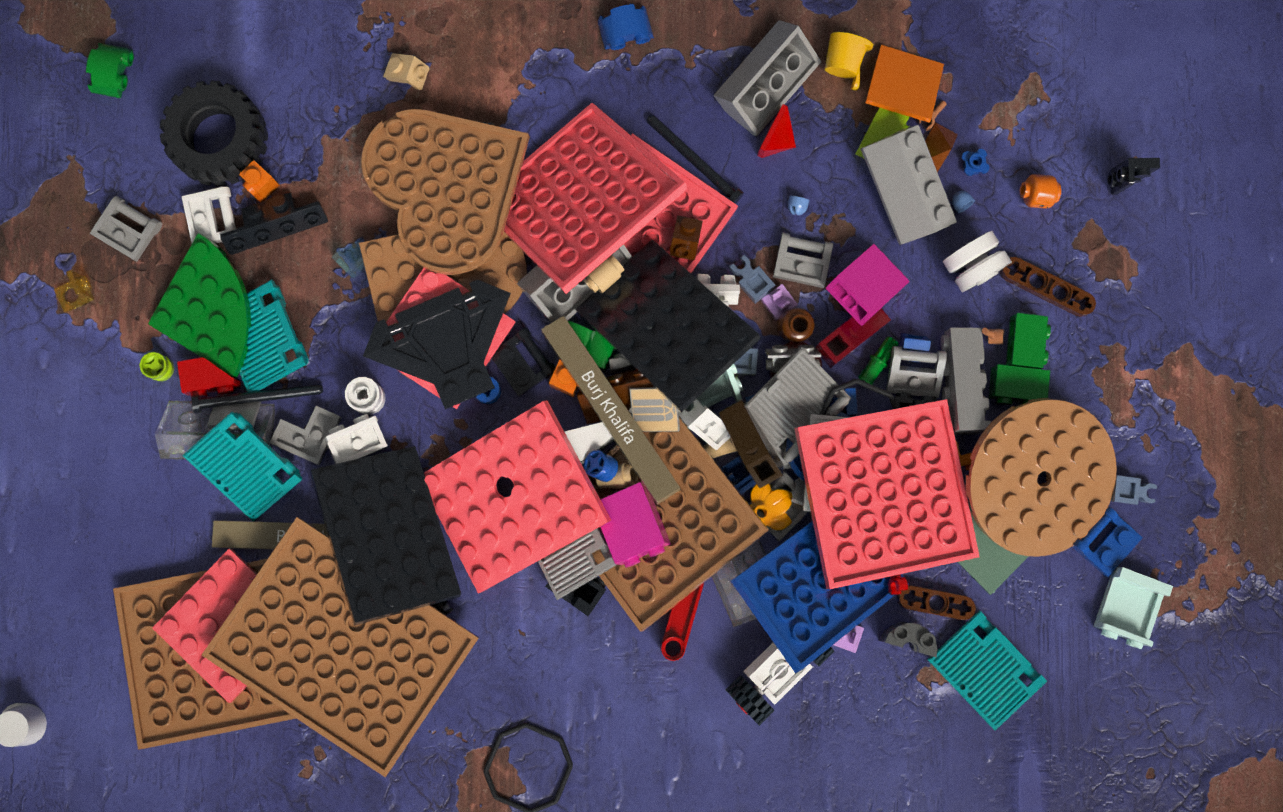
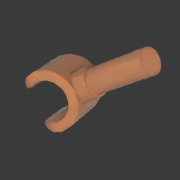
M942 100L933 110L930 121L931 125L928 126L926 131L932 129L935 124V118L947 105L945 101Z
M982 329V333L988 336V344H1004V329Z

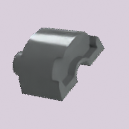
M898 622L883 631L879 639L881 642L902 648L909 642L912 646V651L937 658L935 636L927 628L916 623Z

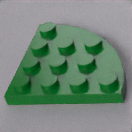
M198 233L148 325L198 356L208 359L232 377H238L248 352V346L246 345L248 331L251 328V310L248 295L238 270L234 269L226 257V253L208 237Z

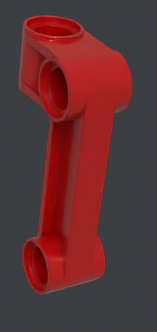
M704 583L670 611L661 643V652L670 661L679 660L685 653ZM669 641L679 642L680 651L676 655L667 654L665 647Z

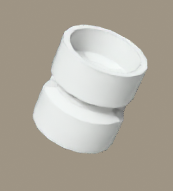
M358 377L347 385L345 399L348 405L359 413L373 415L383 408L385 392L372 379Z

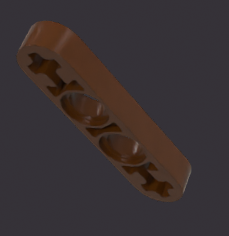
M1010 257L1012 262L1007 266L1010 267L1012 264H1015V270L1020 273L1028 270L1023 281L1020 280L1023 275L1019 273L1010 275V269L1007 266L1000 270V275L1005 281L1075 316L1084 317L1092 313L1096 307V300L1090 293L1020 258ZM1036 274L1041 277L1042 286L1040 288L1031 286L1029 281L1031 275ZM1055 286H1060L1065 290L1066 295L1064 299L1059 300L1054 297L1053 288ZM1071 297L1076 301L1084 299L1086 300L1085 305L1088 306V308L1080 310L1079 303L1072 301L1069 304H1067V302L1070 300Z

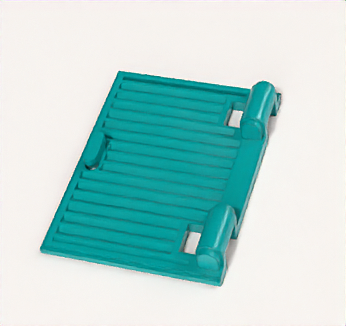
M272 279L247 293L251 310V328L248 331L246 345L248 346V352L240 370V376L247 393L260 391L309 363L303 343L297 339L286 312V301L281 289ZM271 293L274 302L266 306L262 296ZM293 349L297 358L288 362L285 352Z
M230 412L184 453L183 457L254 522L302 480V477L300 476V470L287 458H281L253 431V425L240 413ZM233 423L243 431L237 438L227 430ZM281 468L290 476L284 483L275 475Z
M980 610L937 650V658L930 656L927 659L995 731L1047 682L1013 644L988 621L987 617ZM978 625L987 634L983 639L973 631ZM1022 673L1032 681L1028 686L1018 678Z

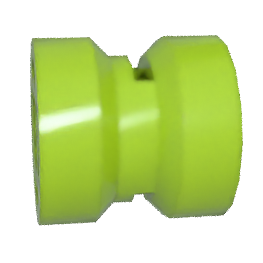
M156 352L144 355L139 364L143 375L160 382L168 380L174 372L172 360Z

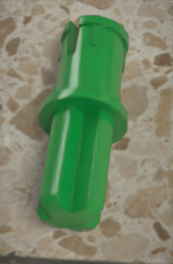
M889 336L886 337L876 353L869 356L870 360L860 375H858V378L873 385L880 372L888 367L886 363L891 357L892 347L898 346V342Z

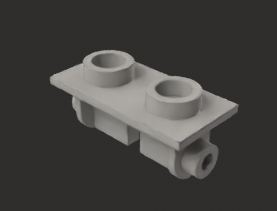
M774 345L772 349H765L767 357L771 358V360H766V370H771V373H777L801 348L819 365V359H815V357H821V354L812 345H799L798 349H788L785 345Z

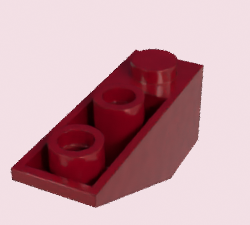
M882 308L863 326L852 317L822 340L815 348L819 350L821 357L827 365L832 368L891 321V319Z

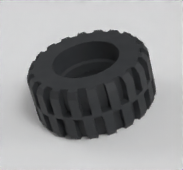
M211 80L210 85H207L205 81L196 82V87L191 88L189 85L182 89L184 93L179 97L175 94L170 99L173 102L170 107L166 106L163 111L166 118L165 120H160L159 128L164 132L160 134V141L165 146L164 152L183 173L194 181L198 180L201 184L210 186L213 182L216 186H225V181H229L231 184L239 182V174L253 160L260 165L262 161L259 155L266 153L267 146L263 141L268 140V132L264 128L266 123L263 116L242 90H237L234 85L229 83L223 86L220 81ZM217 114L232 116L236 122V131L232 141L226 148L213 154H202L195 150L194 134L203 120Z

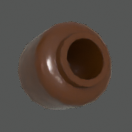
M801 308L786 310L780 315L777 322L780 336L789 342H801L808 339L813 333L815 326L811 314Z

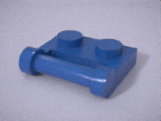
M1108 506L1103 517L1089 530L1085 537L1081 540L1078 539L1072 547L1105 577H1109L1143 537L1121 519L1115 510ZM1109 522L1113 524L1114 527L1091 551L1088 546Z

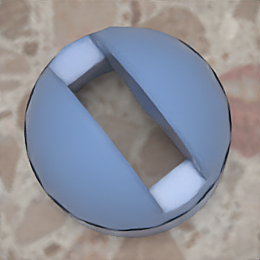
M958 191L952 198V205L958 213L964 212L975 202L974 198L967 191Z
M790 195L788 200V210L793 215L804 214L808 208L809 199Z

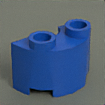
M634 4L619 6L610 10V16L605 18L600 16L597 21L605 50L610 48L611 50L622 49L628 41L644 44L649 42L651 38H654L645 6H642L640 9H635Z

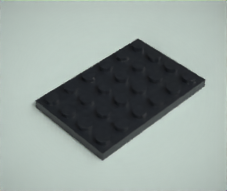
M651 240L623 265L624 271L613 285L604 293L597 291L591 294L575 310L682 413L761 338L752 327L654 240Z
M415 446L316 468L310 471L354 626L461 596L460 587L428 485L424 481V472Z

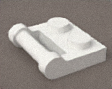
M219 187L181 196L192 243L198 233L205 235L214 243L222 242L221 234L236 229L229 199L231 197L229 187ZM219 199L225 225V231L221 232L218 231L212 200Z

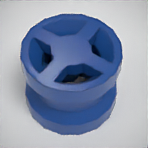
M493 377L490 378L495 389L476 396L481 403L493 404L500 398L501 387Z
M594 450L585 458L584 470L587 475L596 477V479L602 482H608L615 477L618 471V462L614 457L606 455L600 450Z

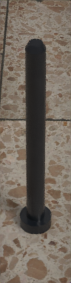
M649 115L647 117V123L718 187L730 201L736 204L741 199L744 192L740 188L735 190L656 116Z
M314 384L200 398L199 394L192 395V408L194 414L201 413L204 408L318 395L323 393V385Z

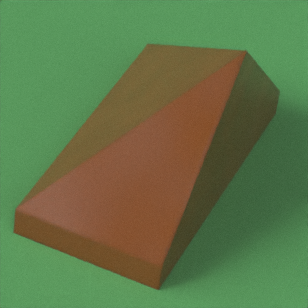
M935 122L925 142L938 172L950 153L958 134Z

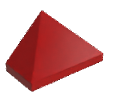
M782 104L760 147L757 156L761 158L796 148L788 106Z

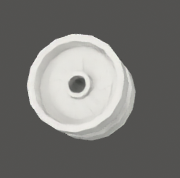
M993 231L973 240L942 261L949 273H956L966 267L967 270L955 280L962 293L975 285L979 286L997 275L998 271L1012 262L1005 251H998L990 256L987 255L999 243Z

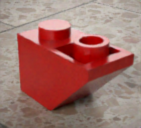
M204 357L177 362L181 392L188 396L199 394L200 398L208 397L207 393L215 391L218 394H229L234 392L233 388L241 387L239 380L227 374Z

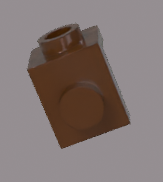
M677 215L670 256L695 260L703 223L702 220Z

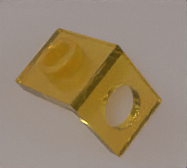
M72 270L66 272L70 282L54 289L61 307L66 313L94 300L90 291L92 286L87 277ZM73 288L79 297L75 302L68 303L65 300V293L68 289Z

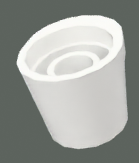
M15 703L8 706L0 715V744L6 747H17L36 743L46 731L47 721L45 714L39 707L33 704Z

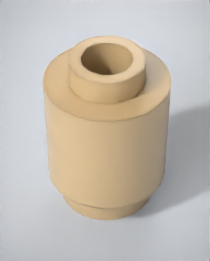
M611 255L586 276L587 279L584 282L594 293L597 291L604 293L621 277L624 268Z

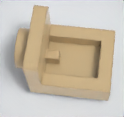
M392 53L383 77L392 82L408 83L415 89L422 90L429 66L413 55Z

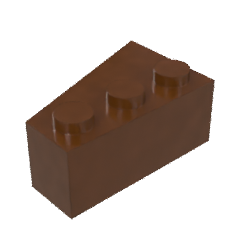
M635 368L606 377L628 411L631 408L630 388L654 387ZM580 390L577 397L586 423L600 422L601 420Z

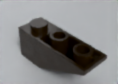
M740 399L721 410L719 415L744 465L758 487L762 488L782 477L784 464L743 400Z

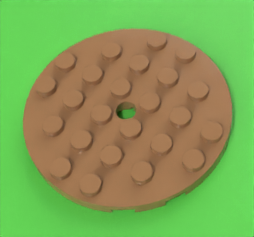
M1038 398L1007 409L988 425L974 446L970 456L972 462L969 475H966V496L970 500L971 514L981 531L994 543L1010 552L1038 557L1062 552L1074 546L1073 544L1078 539L1081 540L1088 534L1089 530L1103 517L1110 504L1115 488L1117 468L1111 439L1095 416L1084 408L1067 401ZM1046 471L1045 480L1047 482L1038 484V475Z

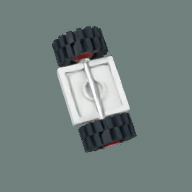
M773 642L743 671L756 684L755 688L757 690L742 675L734 680L725 690L736 701V704L760 726L775 711L761 695L765 694L775 705L812 666L809 664L801 671L795 673ZM828 648L813 662L820 666L834 653L833 648Z

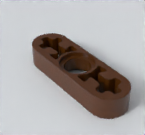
M908 586V590H901V594L897 595V601L904 609L959 620L970 619L976 610L974 601L967 596L916 586ZM910 590H912L913 596L923 597L922 592H926L923 598L924 608L921 609L922 603L911 601L910 605H908V601L904 599V594H909ZM934 595H939L943 600L942 608L937 611L929 606V600ZM949 597H952L950 603L961 604L962 600H964V605L968 606V611H963L962 615H960V610L949 608Z

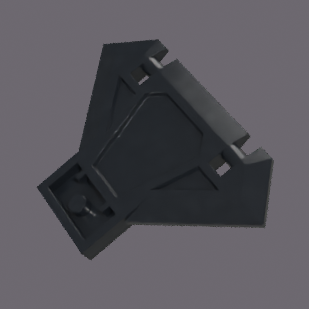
M475 280L469 283L472 291L462 295L458 287L395 314L398 322L390 326L387 325L385 319L380 320L374 326L363 357L434 384L445 410L495 389L484 361L511 293L480 280ZM477 301L479 306L469 310L467 304ZM403 332L405 338L395 342L392 336Z

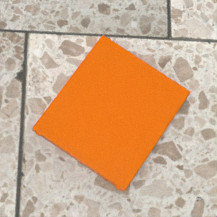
M881 45L865 103L930 123L944 64Z

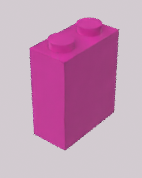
M873 244L844 269L825 289L863 326L910 281Z
M642 482L601 499L612 520L601 526L615 564L625 565V568L631 567L641 562L640 557L647 554L650 557L665 552V546L671 544L654 500Z

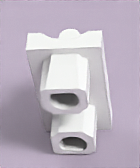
M697 274L696 279L728 307L729 304L738 305L740 285H736L734 275H723L720 278V284H710V276L708 274Z

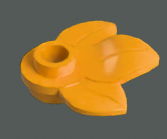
M756 484L750 492V506L756 514L758 509L764 512V518L760 519L765 526L773 530L787 528L792 523L791 518L785 513L792 504V493L784 489L772 491L769 484L762 488H759Z

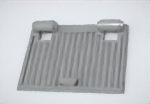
M803 348L745 404L784 466L792 462L799 455L794 428L810 425V414L820 415L825 403L824 400L827 398L829 391L838 386ZM844 390L834 393L838 400L831 407H828L827 416H837L849 404L851 397ZM788 438L793 445L784 453L779 446Z
M599 528L538 561L556 600L617 565L614 563L607 542ZM601 550L605 560L597 565L592 553Z

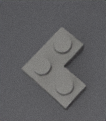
M316 406L305 430L280 419L269 443L320 465L328 448L325 437L330 435L328 430L337 427L342 417Z

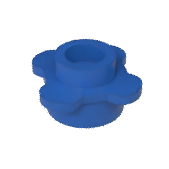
M979 149L977 152L965 151L962 154L961 158L964 161L963 167L966 175L972 176L980 172L986 174L989 171L990 166L986 163L985 158L987 152L984 149Z

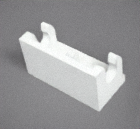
M696 399L692 402L694 408L689 412L687 409L682 413L679 411V416L693 432L715 450H718L730 438V435L722 419Z

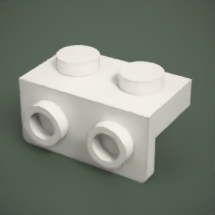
M366 414L354 419V425L344 428L342 424L328 430L330 435L325 437V441L336 464L360 459L387 447L376 416L369 418V415Z

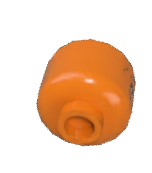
M1032 174L1020 186V197L1031 208H1051L1059 201L1061 196V185L1052 175Z

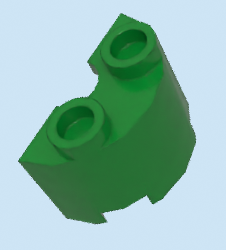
M98 43L99 48L97 50L91 49L87 60L86 73H91V84L87 85L91 93L121 98L122 92L126 90L128 78L124 75L126 67L133 64V50Z

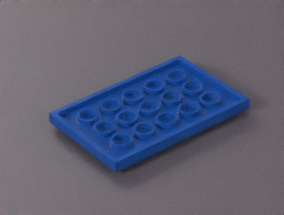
M813 521L731 580V583L795 673L804 669L894 596L890 595L888 589L890 577L826 589Z

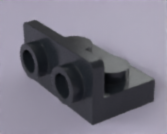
M1128 158L1112 168L1107 178L1111 194L1117 195L1134 185V183L1141 182V179L1150 177L1151 173L1160 169V158Z

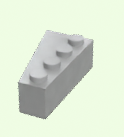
M949 328L941 336V350H945L947 353L943 375L945 376L946 387L942 388V400L947 399L954 435H979L991 423V421H985L986 410L989 409V400L982 393L987 383L986 373L984 369H980V364H983L985 360L982 328Z

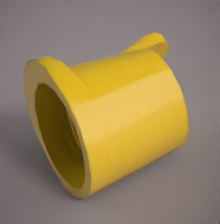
M831 33L825 71L841 78H854L851 90H858L860 87V66L865 52L872 50L873 43L868 39L850 33Z

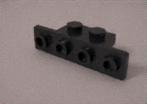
M291 192L242 208L244 226L220 235V238L228 253L233 255L327 223L328 218L319 201L296 208L294 198Z

